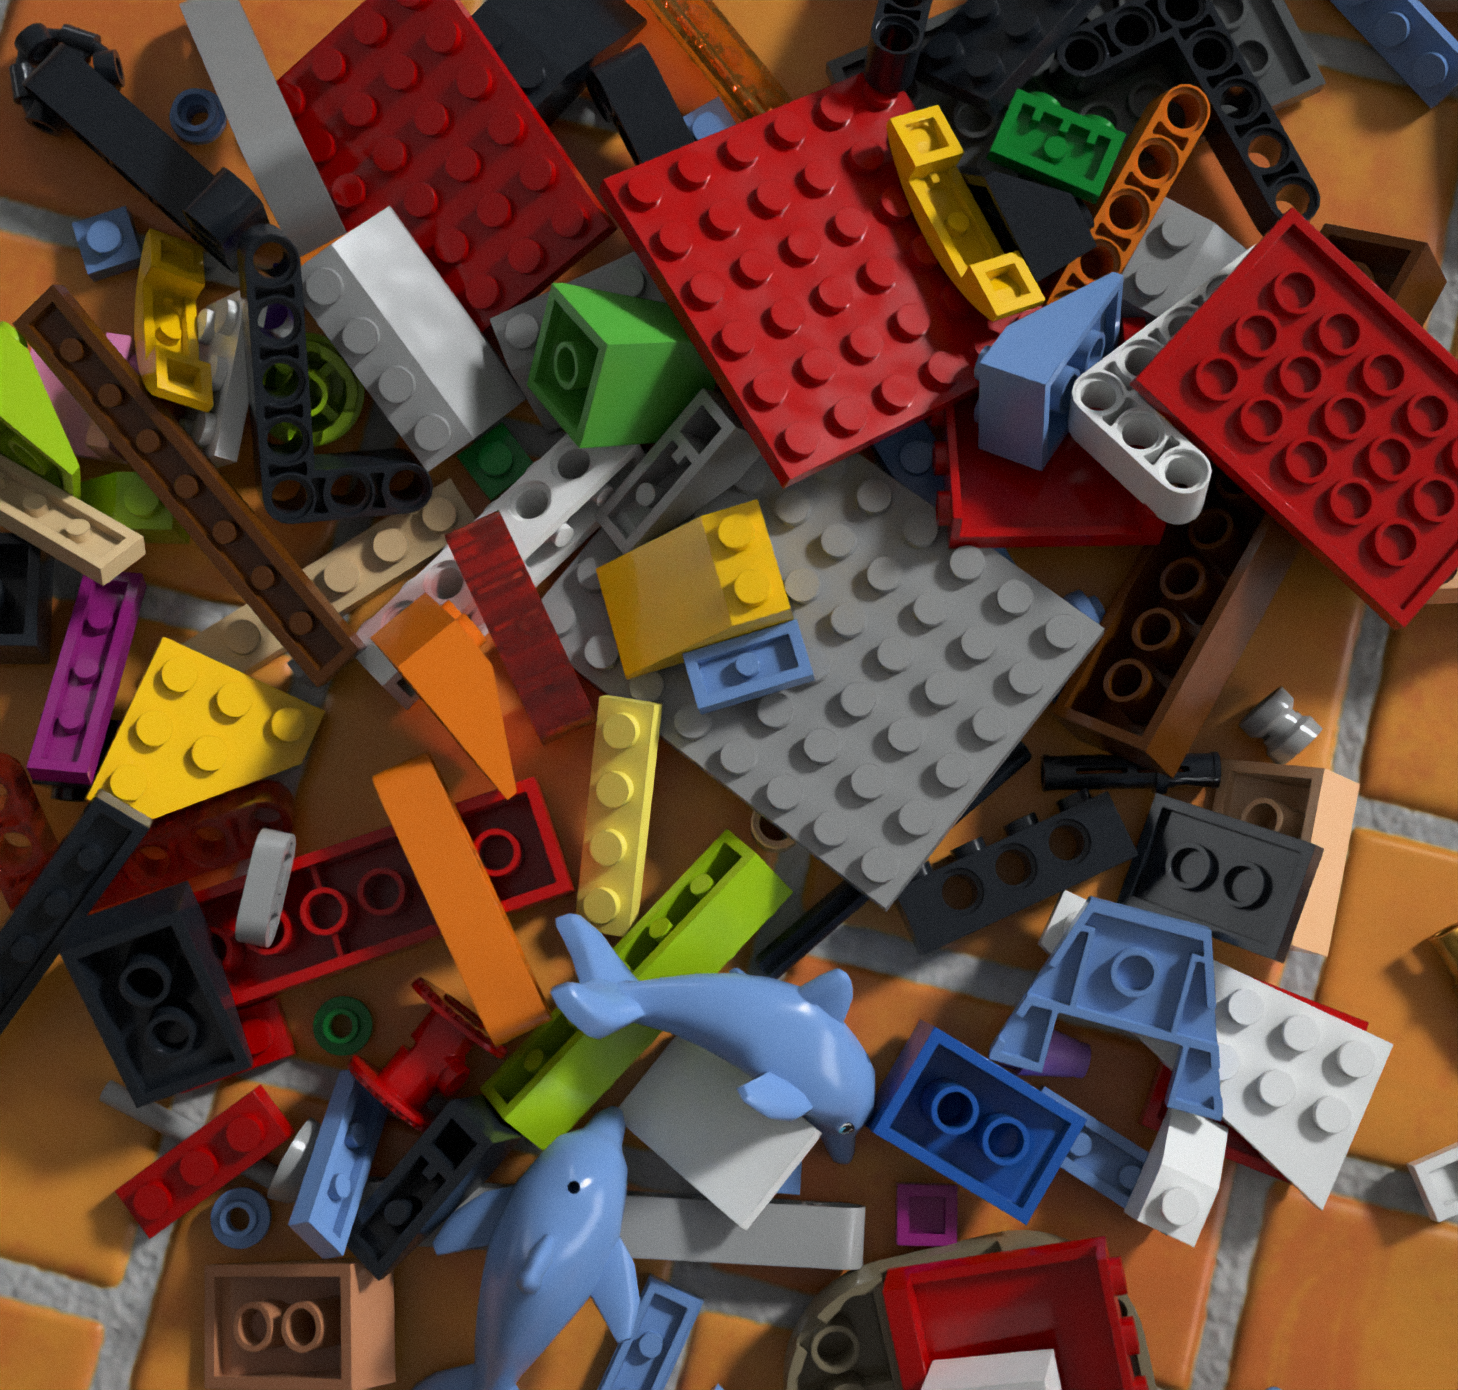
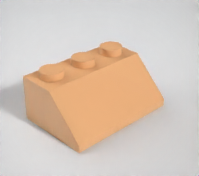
M1222 759L1220 787L1216 788L1212 811L1324 848L1289 950L1328 957L1360 784L1325 768Z

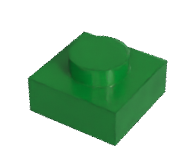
M503 422L457 455L460 463L490 502L498 499L525 474L527 468L533 463Z

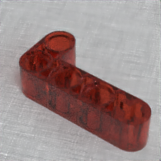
M495 511L445 534L444 536L543 746L597 722L594 711L500 511Z

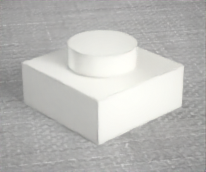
M1458 1142L1406 1164L1431 1220L1441 1222L1458 1214Z

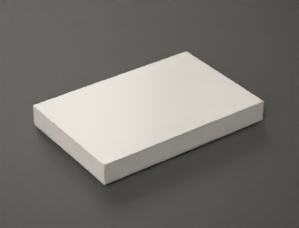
M675 1036L618 1108L623 1111L625 1125L632 1133L739 1227L747 1231L822 1136V1133L802 1116L790 1122L769 1119L743 1102L737 1090L738 1087L753 1080L751 1077L706 1049Z

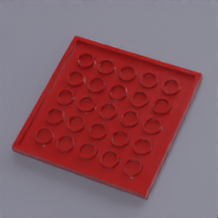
M864 72L605 178L598 190L601 198L783 489L978 393L979 381L974 378V369L982 349L987 345L992 346L1007 325L1045 307L1042 304L1039 307L992 322L977 310L958 290L936 259L917 224L901 185L886 129L889 118L914 112L917 109L905 91L893 94L875 90L867 83ZM1001 246L1005 254L1010 253L1006 246Z

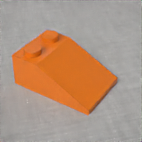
M425 592L372 635L370 639L474 764L508 800L517 793L493 665L479 649L487 642V639L465 613L461 614L449 599L440 606Z

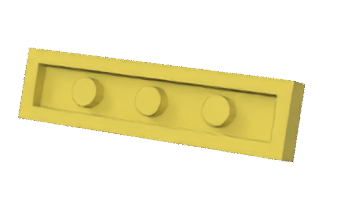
M612 695L599 697L575 914L581 915L603 934L624 937L638 922L663 704Z

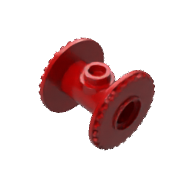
M419 977L414 980L411 986L432 1009L411 1034V1037L416 1042L413 1047L410 1048L402 1045L383 1069L357 1055L351 1057L347 1066L357 1081L379 1102L403 1121L424 1133L437 1117L426 1104L434 1094L442 1093L445 1097H449L461 1088L470 1074V1069L465 1065V1056L475 1043L500 1059H504L509 1049L505 1043L498 1047L494 1045L482 1020L469 1008L435 984Z

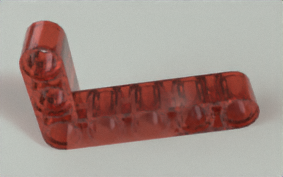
M0 752V784L7 790L5 795H0V889L10 911H12L59 844L25 769L16 758ZM272 780L258 781L152 819L149 831L91 911L251 858L256 839L263 828L286 833L292 832L295 807L292 793L280 782ZM259 808H271L277 811L281 817L273 822H263L255 818L252 813ZM203 827H213L222 831L225 837L220 840L209 841L200 837L196 831ZM13 832L22 834L28 838L31 845L24 847L15 846L8 842L4 835ZM147 846H156L166 851L168 856L158 860L150 859L143 855L140 849Z

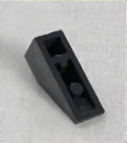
M483 1094L451 1100L357 1212L347 1247L377 1280L384 1279L488 1179L523 1135L503 1120Z

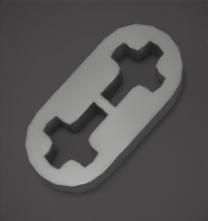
M263 828L258 834L236 921L235 936L238 942L265 948L272 944L279 925L296 848V837L294 834Z

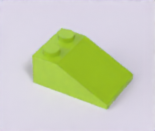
M1 321L0 454L81 500L79 463L27 349L28 344L12 325Z

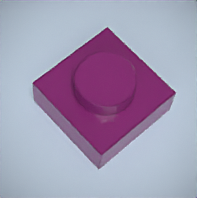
M896 1182V1245L946 1246L957 1243L958 1185L955 1183Z

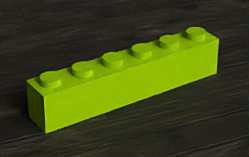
M726 829L613 949L639 981L688 974L718 973L756 931L775 914L777 909L789 898L793 891L757 853ZM557 1007L551 1013L553 1020L539 1026L481 1086L480 1090L504 1121L544 1151L558 1136L566 1134L572 1129L576 1122L612 1087L614 1082L641 1053L654 1042L662 1032L661 1030L631 1023L604 1038L596 1039L587 1036L571 1023Z

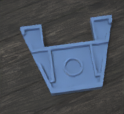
M1089 896L991 1043L988 1058L1042 1073L1056 1018L1059 1013L1179 1044L1164 1100L1166 1106L1221 1121L1223 1101L1220 1093L1219 1045L1217 1044L1216 994L1212 933L1210 928Z

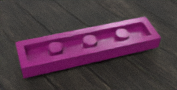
M121 572L104 586L83 574L26 767L32 780L92 785L147 588L142 573Z

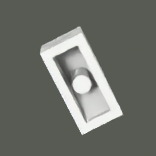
M1168 1108L1124 1213L1143 1224L1194 1247L1219 1190L1229 1128L1203 1116Z

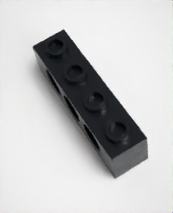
M1088 788L1082 789L1055 802L1060 813L1039 822L1036 813H1030L1003 826L1007 837L994 844L986 846L981 836L951 850L950 852L955 862L935 871L930 861L925 862L894 902L919 956L930 953L1138 856V852L1109 792L1106 791L1092 798ZM1056 828L1069 831L1076 840V852L1070 860H1061L1050 850L1049 837ZM1004 852L1017 855L1023 862L1024 875L1016 885L1004 883L996 873V861ZM949 877L963 878L971 887V901L963 910L949 907L943 899L942 887Z

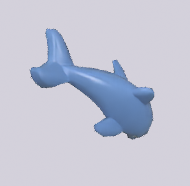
M569 913L555 918L556 927L571 955L579 983L565 982L553 986L550 993L558 1008L571 1023L587 1036L596 1039L604 1038L631 1023H636L671 1033L698 1045L734 1065L753 1079L737 1088L744 1103L769 1119L792 1122L803 1116L822 1133L820 1138L834 1162L846 1165L852 1161L855 1153L856 1135L874 1115L876 1085L875 1070L866 1051L855 1034L844 1022L853 999L852 982L846 972L836 968L817 976L802 986L770 977L748 975L740 968H733L729 970L730 973L688 974L639 981L620 959L602 933L581 915Z
M610 1106L597 1112L583 1128L558 1136L513 1186L484 1192L451 1213L432 1242L437 1256L487 1248L476 1317L474 1364L434 1372L417 1382L412 1390H519L516 1385L519 1378L568 1325L589 1298L594 1302L617 1343L631 1339L640 1305L635 1263L620 1236L628 1185V1168L622 1152L626 1125L621 1109Z

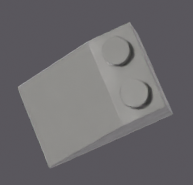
M1165 197L1122 272L1124 279L1120 323L1122 318L1145 317L1147 326L1247 251V249L1216 223Z

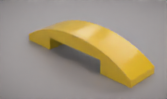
M939 105L889 118L886 124L889 144L910 208L936 259L958 290L977 310L992 322L1041 306L1046 299L1019 250L1008 254L1003 252L959 172L957 164L965 152Z
M149 228L145 235L141 253L135 297L134 339L139 373L143 384L152 395L209 413L214 405L211 364L199 359L196 299L205 286L203 247Z

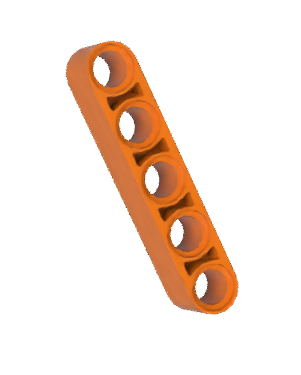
M1191 84L1177 85L1153 98L1146 106L1115 160L1096 205L1091 203L1088 208L1094 220V228L1090 232L1097 247L1090 251L1095 253L1100 260L1101 270L1099 276L1093 280L1083 273L1080 264L1082 256L1050 274L1041 290L1046 299L1043 303L1044 306L1111 272L1119 274L1123 272L1208 123L1210 103L1206 94L1199 87ZM1170 101L1178 103L1185 112L1186 121L1182 129L1175 127L1169 121L1167 107ZM1142 151L1150 153L1156 160L1157 173L1154 179L1145 177L1138 167V158ZM1114 200L1121 202L1129 213V221L1124 230L1117 228L1109 217V209Z
M428 750L373 775V783L482 1023L494 1045L498 1047L552 1021L553 1017L546 999L431 753Z

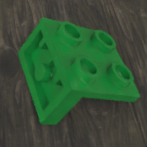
M1017 88L989 151L987 160L1061 191L1071 193L1075 197L1096 205L1126 133L1116 130L1110 121L1094 114L1080 115L1063 108L1054 97L1046 93L1037 91L1028 93Z

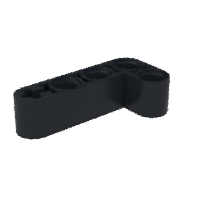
M641 42L590 68L586 73L584 80L595 106L607 123L613 122L635 166L695 142L653 58Z

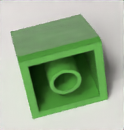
M566 283L551 284L527 386L580 449L656 443L702 388L714 391L716 385L714 377L667 303Z

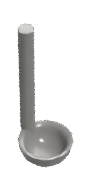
M113 1080L107 1083L99 1098V1101L178 1142H182L201 1128L196 1123L155 1102L136 1108L127 1088ZM310 1117L295 1136L279 1166L261 1158L243 1171L241 1175L268 1188L267 1198L287 1204L296 1202L321 1124Z

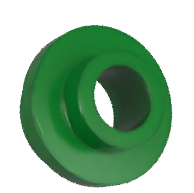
M334 997L326 1001L318 1009L313 1021L314 1036L318 1044L330 1054L338 1056L354 1054L364 1048L372 1036L373 1018L371 1012L363 1002L354 997ZM341 1014L348 1016L352 1022V1030L344 1038L337 1036L332 1028L334 1019Z

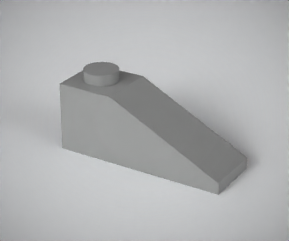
M702 388L595 514V519L623 555L666 534L727 490L742 477L761 455L725 395Z

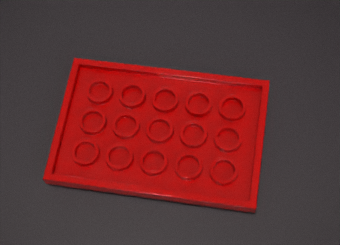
M365 0L276 81L346 231L353 230L385 208L391 206L485 338L494 332L490 318L535 298L618 229L461 0Z
M1291 207L1129 385L1394 630L1406 627L1458 567V360L1297 210Z

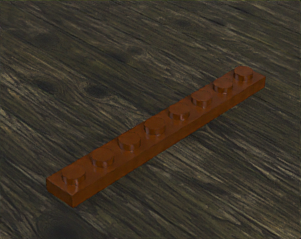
M52 284L12 325L316 687L327 684L362 653L367 646L158 397L152 395L146 389L141 377L63 285Z

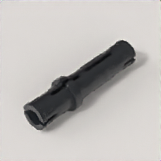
M1217 751L1210 753H1187L1179 767L1184 772H1177L1172 779L1157 772L1139 773L1137 770L1150 769L1116 755H1042L1040 765L1041 787L1043 792L1050 790H1082L1088 788V790L1151 789L1153 794H1166L1168 788L1211 787L1214 789L1220 787L1221 761ZM1109 770H1121V771L1123 772V773H1099V774H1077V773H1076V771H1109Z

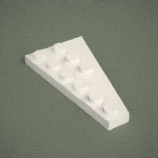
M1067 890L1061 891L1037 943L1049 956L1086 902V899ZM1213 960L1216 994V1031L1220 1055V1093L1223 1101L1222 1120L1234 1128L1259 1152V1155L1291 1182L1300 1191V1194L1316 1209L1322 1211L1394 1044ZM1131 1032L1156 1054L1164 1065L1173 1071L1179 1044Z

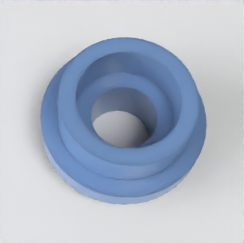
M191 88L181 92L175 98L170 109V123L173 130L180 139L189 144L204 145L211 143L223 133L226 127L227 117L218 96L205 89ZM201 112L209 114L208 119L204 123L196 126L191 124V120L196 114Z
M248 1187L231 1189L222 1194L212 1208L210 1216L212 1231L222 1244L230 1248H249L260 1242L268 1233L272 1222L271 1207L267 1199L255 1189ZM234 1208H243L249 1214L250 1220L246 1229L240 1230L232 1225L230 1216Z

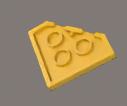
M163 636L84 800L90 802L98 789L101 788L149 818H158L302 764L325 711Z

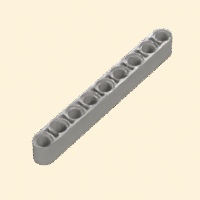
M368 1176L357 1212L387 1177ZM484 1182L457 1209L484 1192L513 1186L514 1184ZM627 1190L620 1236L631 1258L857 1270L863 1265L866 1206L843 1202L772 1198L746 1231L739 1227L704 1195ZM448 1218L418 1246L433 1247V1240ZM481 1248V1249H475V1250H487V1248Z

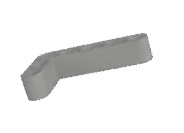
M187 0L180 3V9L242 154L278 225L298 249L299 256L301 257L347 233L300 135L240 1Z

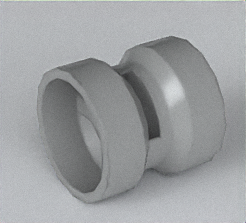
M1282 686L1263 699L1238 724L1250 738H1262L1264 740L1263 743L1267 746L1266 755L1275 764L1288 763L1307 747L1323 729L1311 716H1304L1298 711L1295 712L1293 710L1294 698Z

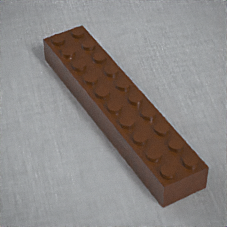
M1325 223L1320 233L1423 327L1447 283L1428 243ZM1207 456L1206 458L1210 462L1212 472L1202 512L1196 519L1186 524L1176 525L1167 523L1159 545L1143 546L1099 624L1105 628L1103 636L1068 679L1050 712L1079 741L1172 779L1302 546L1296 538ZM1181 483L1177 485V488L1181 489L1190 488Z

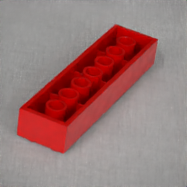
M534 776L516 782L517 793L508 800L498 789L455 803L507 916L576 893L541 785ZM392 825L294 858L277 932L272 944L268 948L236 940V921L247 874L193 892L212 931L236 1009L444 938Z

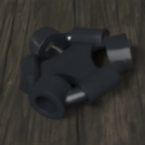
M35 23L24 28L15 39L14 45L18 51L16 64H12L9 67L13 101L18 105H22L26 113L25 121L29 125L46 134L60 137L66 127L41 106L21 84L35 69L33 66L39 65L60 42L68 46L85 62L93 56L94 70L116 89L125 86L123 66L117 50H110L104 46L98 34L67 23L61 29L47 28L42 23Z

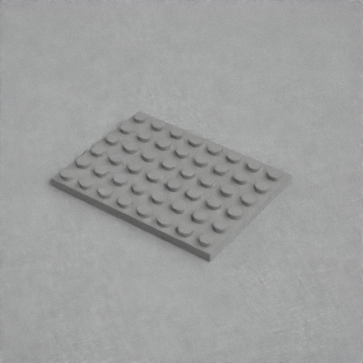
M719 386L714 391L723 394ZM855 453L785 489L781 487L765 459L760 455L735 484L670 531L702 515L758 499L794 620L797 619L815 680L701 715L696 704L685 662L626 679L596 573V568L623 554L601 527L519 627L526 635L604 695L662 703L659 737L885 912L888 911L1094 648L1105 630L1101 625L994 549L976 548L969 545L948 549L947 526H937L936 508L859 453Z

